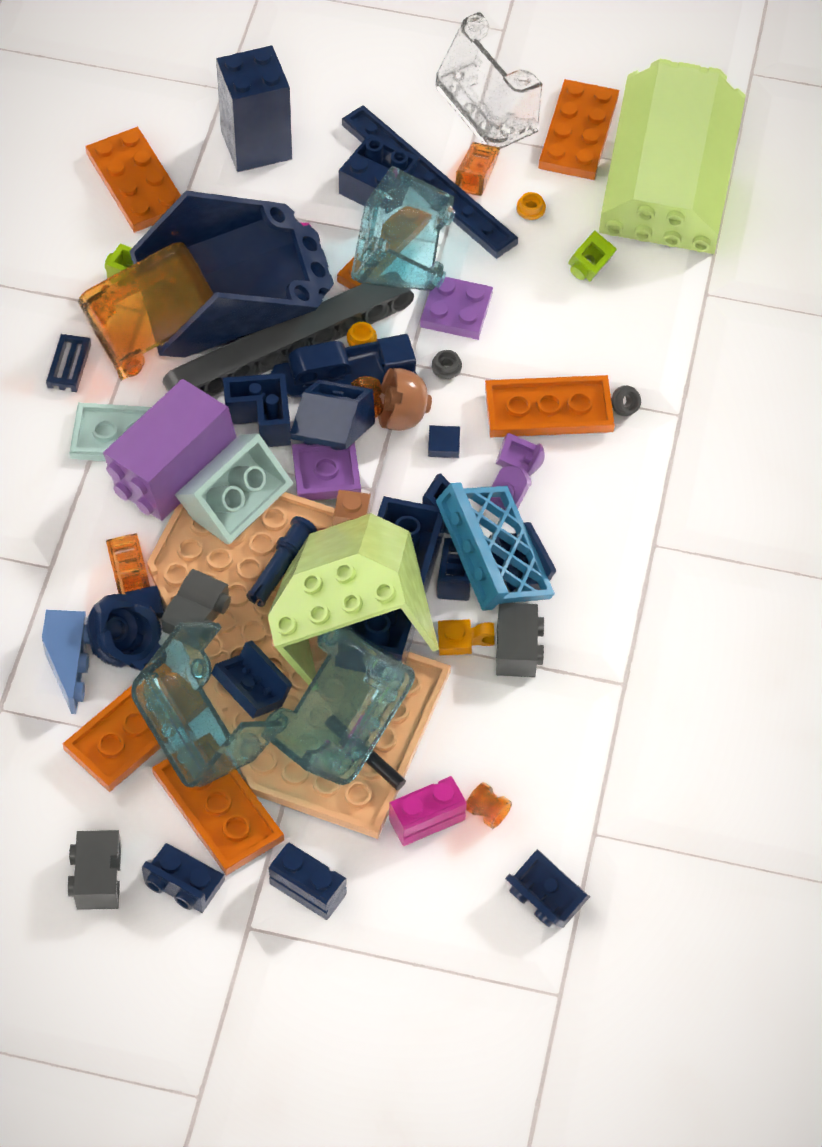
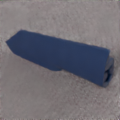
M405 333L350 347H345L341 341H330L297 348L289 354L287 363L275 365L270 374L285 373L287 396L297 398L302 397L303 392L317 380L379 390L381 389L384 376L390 368H401L412 371L415 374L417 373L415 354L409 335Z

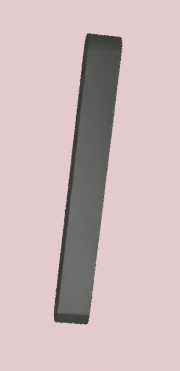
M397 271L385 273L323 301L313 312L249 334L170 370L164 376L162 383L166 390L169 391L181 379H184L211 397L224 391L223 378L261 375L270 371L277 364L287 363L289 354L297 348L336 341L347 336L348 330L357 322H367L371 325L402 311L413 302L414 293Z

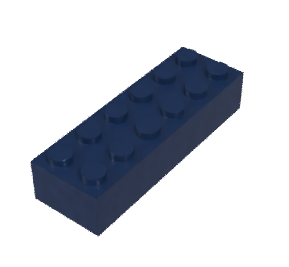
M383 496L377 516L410 532L425 594H427L445 531V522L440 510L436 506ZM401 608L342 627L336 641L335 667L401 680L416 628Z

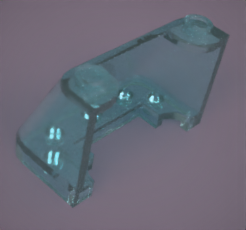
M392 166L365 204L351 278L359 283L424 291H432L435 287L439 288L445 279L446 272L443 271V263L435 261L441 229L444 225L448 227L455 216V210H453L454 196Z
M348 626L318 635V646L328 655L294 711L288 708H279L273 711L259 731L263 737L304 770L339 785L348 784L357 777L415 680L414 670L410 666Z

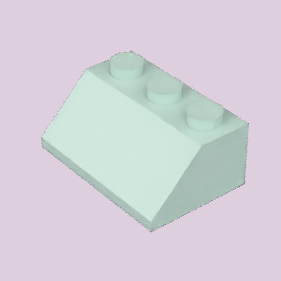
M259 433L242 434L236 437L183 486L175 496L195 522L225 544H231L294 483Z

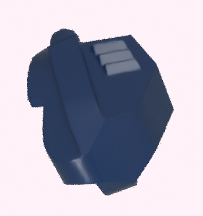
M125 594L107 595L94 604L86 621L92 654L112 667L123 668L128 666L145 674L161 660L164 661L165 650L159 644L162 628L157 614L150 607L151 605Z

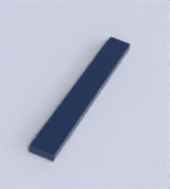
M364 105L342 118V126L361 143L369 134H373L420 157L410 185L494 258H499L518 245L519 237Z

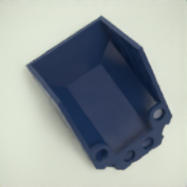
M185 191L130 250L159 356L186 358L315 311L322 303L324 296L334 285L332 275L328 270L329 266L324 250L320 244L318 232L309 224L304 226L295 219V211L285 203Z

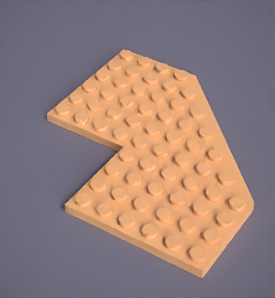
M284 492L231 544H225L195 522L180 503L175 508L150 555L147 567L155 586L157 585L159 595L165 608L168 607L172 599L177 595L183 581L192 569L228 584L231 602L227 611L224 614H219L213 621L215 622V629L208 640L204 639L198 647L183 640L180 641L244 781L258 797L378 839L389 815V802L396 799L399 790L390 785L332 732L325 723L330 716L335 715L405 778L451 673V666L409 652L401 680L335 667L336 641L340 631L339 628L309 638L319 689L313 691L273 644L268 614L283 577L263 607L257 606L259 599L253 604L249 601L246 594L251 590L277 551L276 543L290 529V522L293 517H303L309 520L317 528V531L324 530L332 526L335 508ZM251 640L292 683V687L281 708L254 719L211 674L216 663L240 655L245 642Z

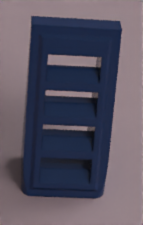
M444 537L437 580V597L446 600L468 601L471 583L459 555L449 554L450 552H457L452 539Z

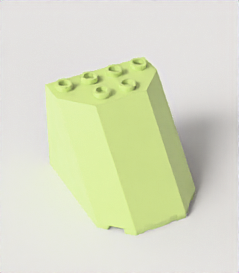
M660 58L652 62L649 68L641 72L636 70L627 75L601 211L599 233L715 254L746 95L739 88L734 89L727 82V75L721 69L701 67V65L684 62H672L671 60Z
M372 513L310 533L287 569L268 614L274 647L313 691L319 689L309 638L400 608L433 652L439 650L411 534L408 530Z

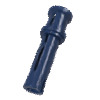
M300 516L292 518L290 529L276 543L277 551L251 590L246 594L249 601L253 604L259 599L257 606H265L266 601L286 573L309 534L317 531V528L309 520Z

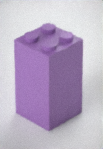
M181 379L103 452L107 463L106 470L114 483L113 489L122 500L127 501L129 499L135 503L145 515L149 516L151 514L163 521L180 504L175 494L237 436L229 408L186 380Z

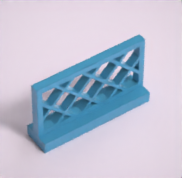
M461 482L450 483L437 498L436 503L482 611L493 610L498 604L550 600L555 595L554 590L508 486L463 488ZM491 497H500L505 509L503 510L491 502ZM469 499L481 506L479 511L472 508ZM485 509L499 518L497 524L483 515ZM504 522L514 528L517 534L516 537L501 528ZM480 525L493 533L490 539L483 534ZM497 536L511 545L509 552L495 543ZM516 549L526 555L528 564L513 555ZM492 552L505 560L502 566L495 562ZM509 564L523 572L521 579L506 570ZM528 576L538 583L541 590H536L525 583ZM504 580L516 587L515 592H508Z

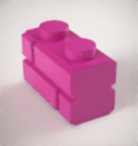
M449 776L438 781V784L433 783L389 802V820L401 844L406 846L466 819L467 803L454 778Z

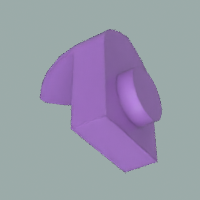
M507 433L503 439L495 464L501 467H523L531 476L544 463L545 452L543 445L540 443L536 445Z
M506 466L500 469L491 487L508 486L518 509L529 487L532 485V481L523 467ZM491 497V502L505 509L500 497Z

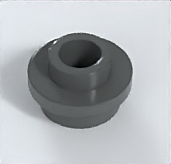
M442 350L432 360V371L440 378L451 379L460 374L462 361L456 352Z
M629 385L619 386L613 392L611 398L612 408L620 416L633 415L639 410L642 401L639 392ZM624 396L626 397L625 405L623 404Z

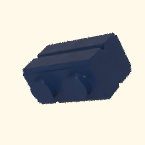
M290 842L284 846L268 868L270 885L325 920L330 918L347 894L346 877L336 871H330V867Z

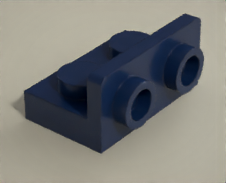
M168 843L164 844L152 863L145 861L142 865L143 879L148 888L159 894L165 892L174 897L176 903L187 910L193 908L202 914L225 882V875Z

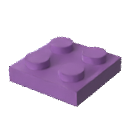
M435 274L420 319V327L479 340L492 299L493 287Z
M355 442L346 450H334L329 446L318 444H292L297 496L313 501L337 498L338 490L361 493Z

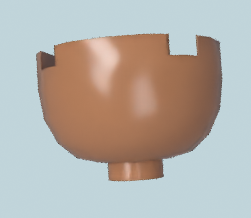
M401 368L388 369L380 389V393L385 394L384 404L378 403L380 427L389 430L405 431L415 427L421 422L424 414L430 412L432 396L428 395L423 379L414 372Z

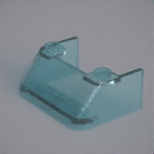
M179 622L135 678L131 689L135 705L179 779L187 787L205 786L253 762L283 727L281 721L241 722L232 734L229 733L202 689L208 682L212 671L210 659L204 649L222 628L219 623Z

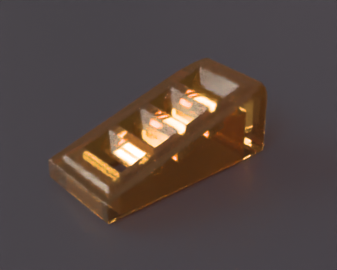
M472 142L456 171L455 184L468 194L481 196L486 189L500 154V148Z
M137 533L106 540L118 594L150 587ZM134 548V550L115 554L118 551Z

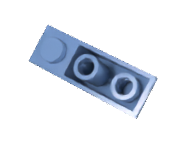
M46 609L42 632L44 652L71 714H76L78 702H83L85 697V682H81L82 673H88L89 653H85L86 644H90L86 629V611Z

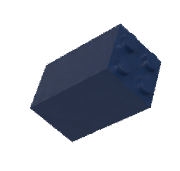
M273 45L216 58L221 133L236 171L242 172L292 160L290 86Z

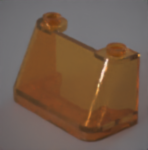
M176 242L87 289L79 297L78 304L89 328L122 381L139 374L145 363L143 354L168 341L214 293L185 243Z

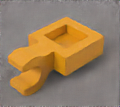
M470 619L438 621L439 656L472 654V646L495 645L494 623L484 622L471 628Z

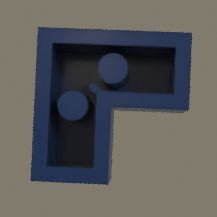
M285 373L223 378L225 405L229 408L233 425L258 423L259 434L268 447L291 446V427Z

